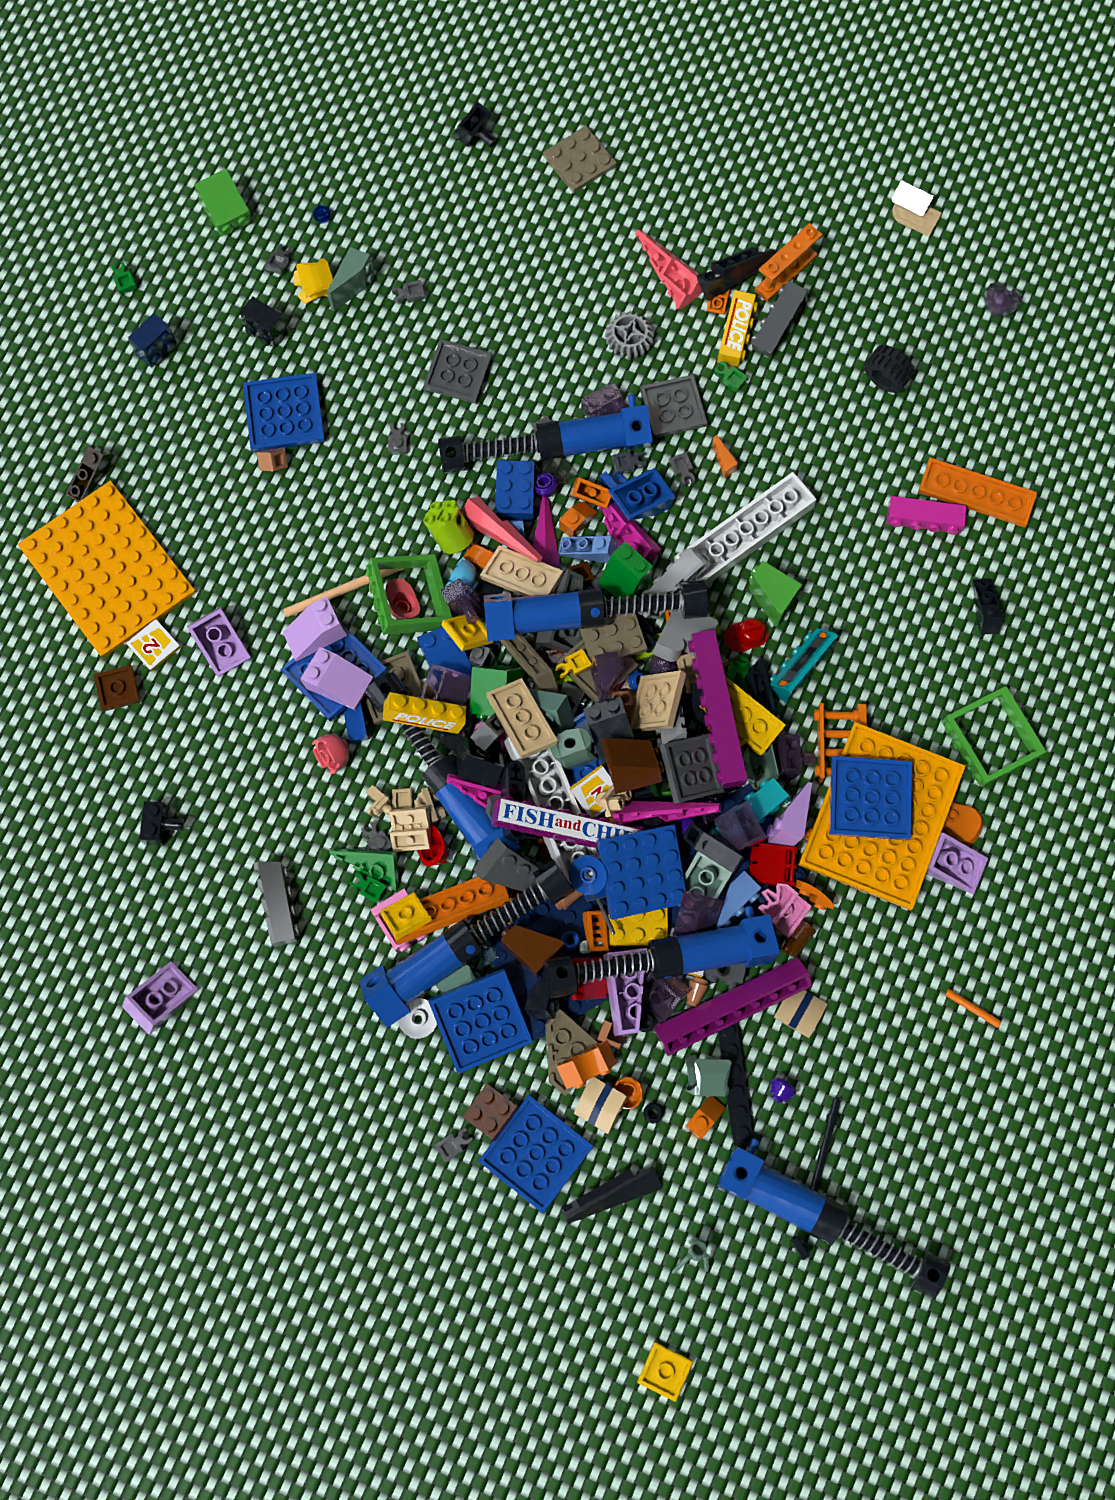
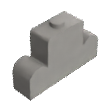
M673 609L652 654L670 662L677 661L682 651L694 656L688 647L691 634L716 629L718 620L710 616L683 619L681 610L678 612L676 609Z

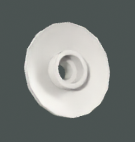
M415 998L408 1003L411 1012L398 1020V1023L404 1034L411 1038L420 1039L430 1035L436 1028L437 1022L429 1002L426 999ZM416 1016L422 1017L420 1023L415 1022Z

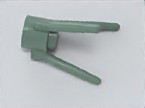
M699 1238L690 1240L688 1243L691 1246L688 1249V1254L672 1270L673 1274L679 1271L690 1259L694 1261L703 1259L705 1271H709L708 1259L710 1255L707 1254L706 1245L699 1241Z

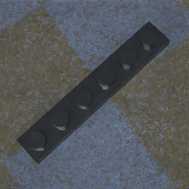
M735 1023L717 1032L721 1059L731 1061L727 1083L729 1094L726 1096L733 1146L750 1144L753 1139L738 1025Z

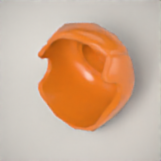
M623 1077L613 1087L628 1097L622 1109L631 1110L637 1107L643 1100V1087L633 1077Z

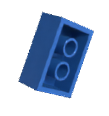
M497 461L495 514L501 521L522 519L523 522H533L534 461Z

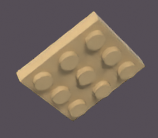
M680 670L641 676L629 720L633 733L673 728L686 677L685 672Z

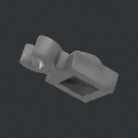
M280 244L278 246V253L272 251L265 262V269L282 275L289 263L291 248L289 247L287 251H282L283 244Z
M421 280L404 283L403 289L398 287L392 289L393 295L399 294L398 297H394L395 303H401L404 299H407L408 303L425 299Z
M391 423L390 429L393 435H388V454L406 455L407 435H402L405 431L404 424L401 423L400 429L396 430L394 429V424Z
M631 452L613 454L612 462L616 474L633 472L635 466L638 468L644 467L646 461L641 462L638 460V458L643 457L644 452H638L635 456H631Z
M687 453L669 458V464L675 477L681 476V485L686 487L685 479H690L691 483L694 484L695 477L692 473H689L693 471V467Z
M372 821L370 822L372 827L370 832L361 828L363 835L370 837L366 842L373 851H389L392 849L391 841L383 830L377 833L376 825Z
M466 1128L461 1129L456 1138L451 1133L435 1144V1147L446 1163L463 1152L460 1147L462 1144H470L473 1141L472 1137L468 1140L462 1138L463 1133L467 1131Z

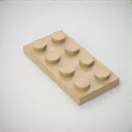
M498 546L480 574L482 580L522 596L553 594L564 576L563 570L543 562L537 563L520 553L502 546Z
M522 678L486 693L489 703L521 760L557 745V738Z

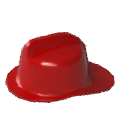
M747 619L729 626L724 634V642L732 651L743 652L764 645L768 640L769 631L763 622L757 619Z
M431 825V848L417 850L422 863L430 867L447 864L450 849L436 826Z

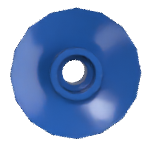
M583 855L575 859L571 864L569 880L579 893L594 895L600 892L606 885L608 879L607 869L597 857ZM588 870L593 872V877L588 875Z

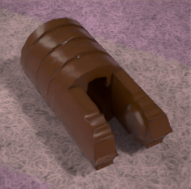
M801 921L785 942L782 952L790 953V956L796 957L816 933V930L807 922Z

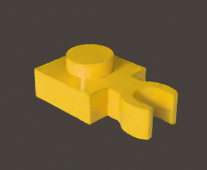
M581 649L565 658L567 663L557 665L556 671L559 669L565 670L564 673L560 674V678H565L571 671L576 676L591 668L592 664L584 650Z

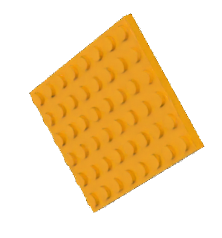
M111 480L17 544L102 659L132 639L155 619L159 620L196 594L194 588Z
M854 722L841 757L912 761L911 839L894 840L829 835L830 782L798 865L911 911L965 765Z

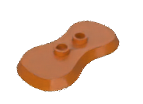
M952 801L941 833H945L969 847L978 839L984 825L983 817L975 807Z

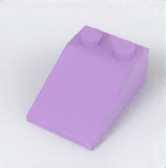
M327 596L310 604L283 631L296 662L313 654L319 647L324 648L347 636L339 616Z
M221 606L187 626L217 677L251 658Z
M319 647L300 679L306 689L356 710L365 695V690L371 685L374 677L339 655Z
M808 782L792 798L772 825H769L767 829V836H769L768 844L794 847L804 837L812 788L811 782Z
M941 833L926 874L970 894H974L988 858L949 835Z
M169 962L128 994L122 1007L150 1035L198 991V988L172 962Z

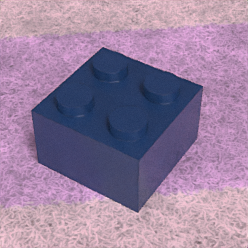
M155 313L128 337L135 354L151 368L155 364H159L162 358L177 345L170 326Z

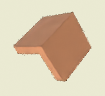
M267 449L257 452L259 469L262 471H276L288 467L285 449Z
M605 1020L597 1042L607 1041L610 1047L620 1050L625 1035L614 1036L612 1023Z

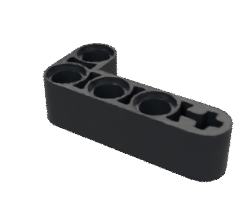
M520 761L505 763L500 775L501 798L502 796L514 798V801H526L524 765ZM512 786L515 788V795L511 792ZM502 828L504 837L511 841L534 840L542 837L519 831L515 835L513 830Z

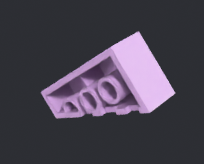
M647 948L606 953L603 955V958L606 961L607 957L610 960L615 959V956L622 958L623 954L625 957L630 956V953L633 955H638V952L645 954ZM643 970L640 974L634 972L630 976L626 973L624 977L618 975L617 978L610 976L609 980H607L614 1036L639 1032L643 977L645 974Z

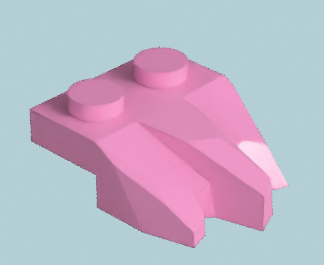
M777 883L776 893L769 889L761 892L768 903L766 905L762 904L758 908L763 915L770 914L773 928L786 938H789L812 906L798 896L799 893L788 884Z

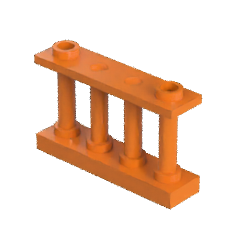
M810 223L759 268V271L766 278L755 287V292L768 303L778 294L783 284L786 285L788 280L792 281L817 258L818 254L810 247L823 234Z
M819 703L818 708L814 710V721H817L818 765H815V777H818V783L823 782L825 775H831V767H825L824 756H841L843 749H824V738H848L851 731L824 730V719L853 720V722L867 726L866 704H858L853 712L824 711V703Z

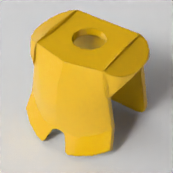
M321 258L316 263L297 264V271H294V285L302 287V292L298 294L300 300L307 304L319 297H328L327 290L333 281L328 262Z

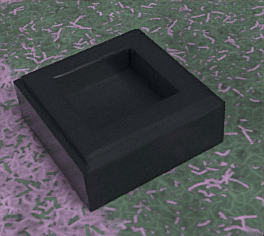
M794 1238L790 1241L791 1246L801 1260L809 1257L810 1254L799 1238Z

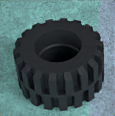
M888 345L877 346L864 364V371L868 378L876 386L890 393L901 392L915 373L914 365L910 359L898 349Z

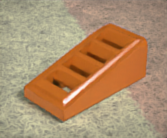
M714 436L712 445L723 476L726 478L736 472L738 462L719 436Z
M586 911L582 913L589 952L609 951L607 923L602 912ZM597 918L598 922H592V919ZM592 926H599V930H593ZM593 934H600L601 938H593ZM594 942H602V946H594Z

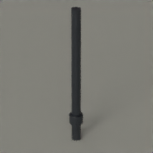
M835 1098L832 1100L829 1114L826 1115L825 1122L827 1124L810 1189L816 1192L819 1189L834 1126L837 1125L839 1119L837 1115L841 1100Z

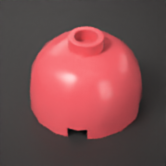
M325 734L312 742V745L315 744L316 746L313 752L317 761L323 768L327 766L330 769L328 771L330 774L338 772L347 764L349 760V745L345 739H341L334 734Z

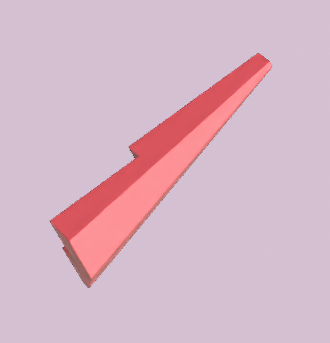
M637 230L635 236L640 239L643 250L648 253L649 261L661 282L666 285L667 293L676 303L675 307L681 310L702 292L697 280L699 273L643 230Z
M479 496L468 498L462 513L473 529L537 563L541 562L543 557L507 520L501 521Z

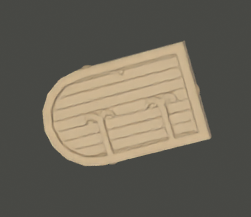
M897 203L894 204L892 210L893 217L897 222L926 236H930L942 214L928 207L925 214L921 216Z

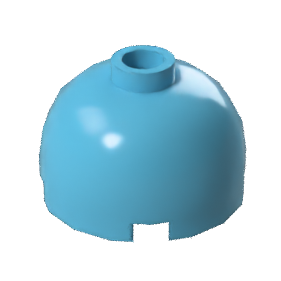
M462 557L444 585L445 591L456 596L465 595L469 590L473 592L478 584L475 566L469 560Z

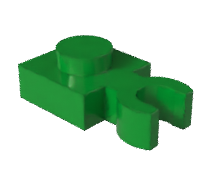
M123 261L120 262V269H116L114 265H111L112 271L115 274L113 279L120 295L137 289L130 270L126 271L127 269Z
M721 361L719 366L723 370L719 371L715 368L714 375L723 377L722 383L737 393L747 381L748 376L734 366L731 370L728 369L727 364Z
M355 873V877L360 879L359 883L354 884L350 882V886L354 889L361 888L359 894L377 904L387 886L370 876L365 881L361 874Z

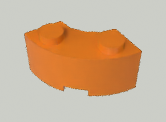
M604 1041L585 1049L582 1054L568 1058L560 1063L557 1069L566 1089L571 1087L578 1089L587 1084L586 1081L598 1074L603 1076L611 1072V1068L617 1062L608 1042Z

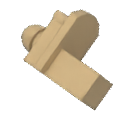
M372 785L366 793L375 803L369 808L368 814L380 817L384 812L389 815V811L393 809L392 803L388 797Z

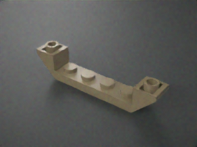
M485 619V620H483V621H481V622H482L483 625L486 627V619ZM515 634V639L500 640L535 682L533 689L559 694L552 670L521 634Z

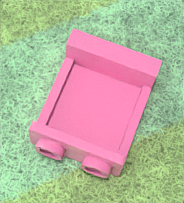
M405 889L370 909L397 953L399 951L401 953L407 951L412 947L411 944L417 940L420 942L429 936L426 934L397 945L394 935L382 918L379 911L408 896Z

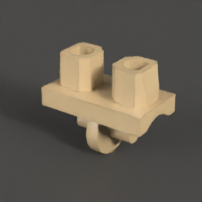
M612 784L607 792L602 791L597 795L596 801L600 807L606 809L605 816L611 817L615 811L624 808V801L630 800L632 793L630 790L615 794Z
M428 787L422 788V792L417 795L418 799L414 800V808L428 806L430 824L435 825L436 822L445 818L444 808L434 809L433 803L439 802L438 798L434 796L431 790H428Z

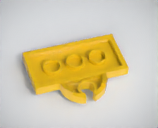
M725 676L740 747L746 744L761 756L785 727V724Z

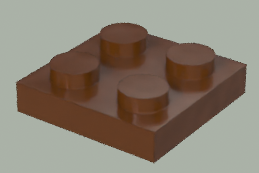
M132 665L94 674L100 707L103 712L141 702Z
M486 1084L462 1117L495 1142L519 1110V1107Z

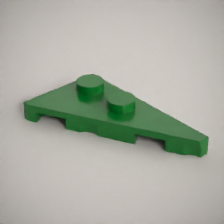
M332 848L329 851L330 855H333L337 860L341 862L344 860L352 864L353 868L390 885V889L397 890L399 888L396 852Z

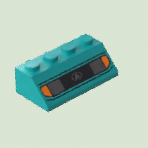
M816 628L813 633L810 631L803 639L805 643L801 647L798 645L792 652L793 657L791 660L786 659L781 665V672L778 675L774 674L770 678L769 683L772 694L786 704L833 648L838 635Z

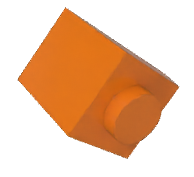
M580 477L575 479L570 492L572 497L607 509L611 499V495L608 492L609 489Z
M582 501L570 507L559 519V529L569 537H576L597 515V511Z
M708 1096L684 1127L701 1140L726 1107L714 1097Z

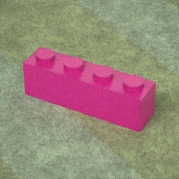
M891 496L888 502L886 524H890L893 527H910L914 530L928 529L931 532L944 531L952 535L960 534L965 526L966 506Z

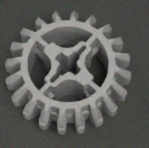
M631 310L628 314L622 312L621 316L616 314L615 319L611 318L606 326V343L609 345L610 350H614L615 355L620 353L621 358L624 355H627L628 359L631 358V355L637 358L638 353L643 356L644 352L648 351L653 344V326L650 325L649 319L645 320L644 315L639 317L638 311L635 315L632 314Z

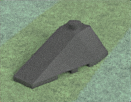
M567 569L555 594L583 590V576ZM579 628L538 632L536 643L549 649L567 653L582 640Z

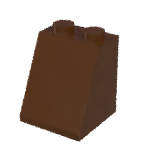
M601 739L615 794L662 782L661 773H664L662 762L657 761V759H660L657 747H652L650 740Z
M514 925L512 928L507 927L501 934L502 946L535 978H538L544 972V960L557 958L565 950L562 940Z

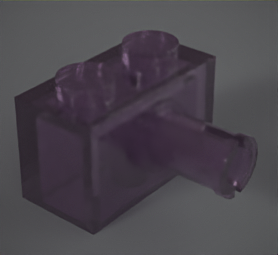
M458 578L440 590L446 604L458 616L464 615L468 624L478 621L479 617L476 612L482 609L479 604L481 599L476 591L473 592L468 583H464Z
M781 734L778 737L779 743L773 751L780 779L793 780L802 773V765H815L816 758H812L816 757L814 753H801L800 735Z

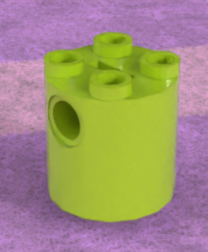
M435 501L430 505V509L426 513L423 522L441 551L445 554H454L468 547L474 538V532L456 501Z

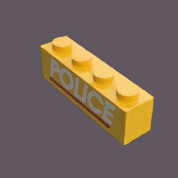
M734 290L719 350L718 363L722 361L727 365L739 367L740 360L744 361L746 350L743 349L744 344L748 345L750 334L747 333V330L752 329L754 318H751V314L756 312L758 302H754L755 294Z
M392 692L389 693L384 702V721L456 734L465 725L466 706Z

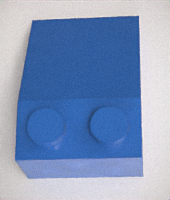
M655 468L608 490L629 521L655 516L669 509L675 498V495Z
M443 626L417 637L418 645L441 694L443 690H453L468 683L472 675V667L465 651H461Z

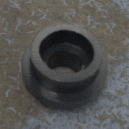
M643 1012L640 1016L639 1031L649 1033L656 1026V1019L652 1014ZM648 1019L650 1024L643 1026V1020Z
M650 1103L643 1110L644 1119L651 1124L660 1122L664 1115L663 1108L657 1103ZM650 1110H656L657 1116L651 1117L649 1114Z

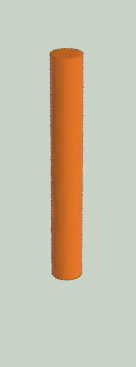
M950 989L946 991L945 996L993 1026L997 1028L1000 1026L1001 1020Z

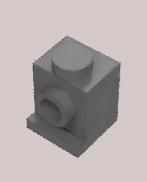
M480 646L471 651L469 662L472 665L471 667L494 664L496 657L490 648Z

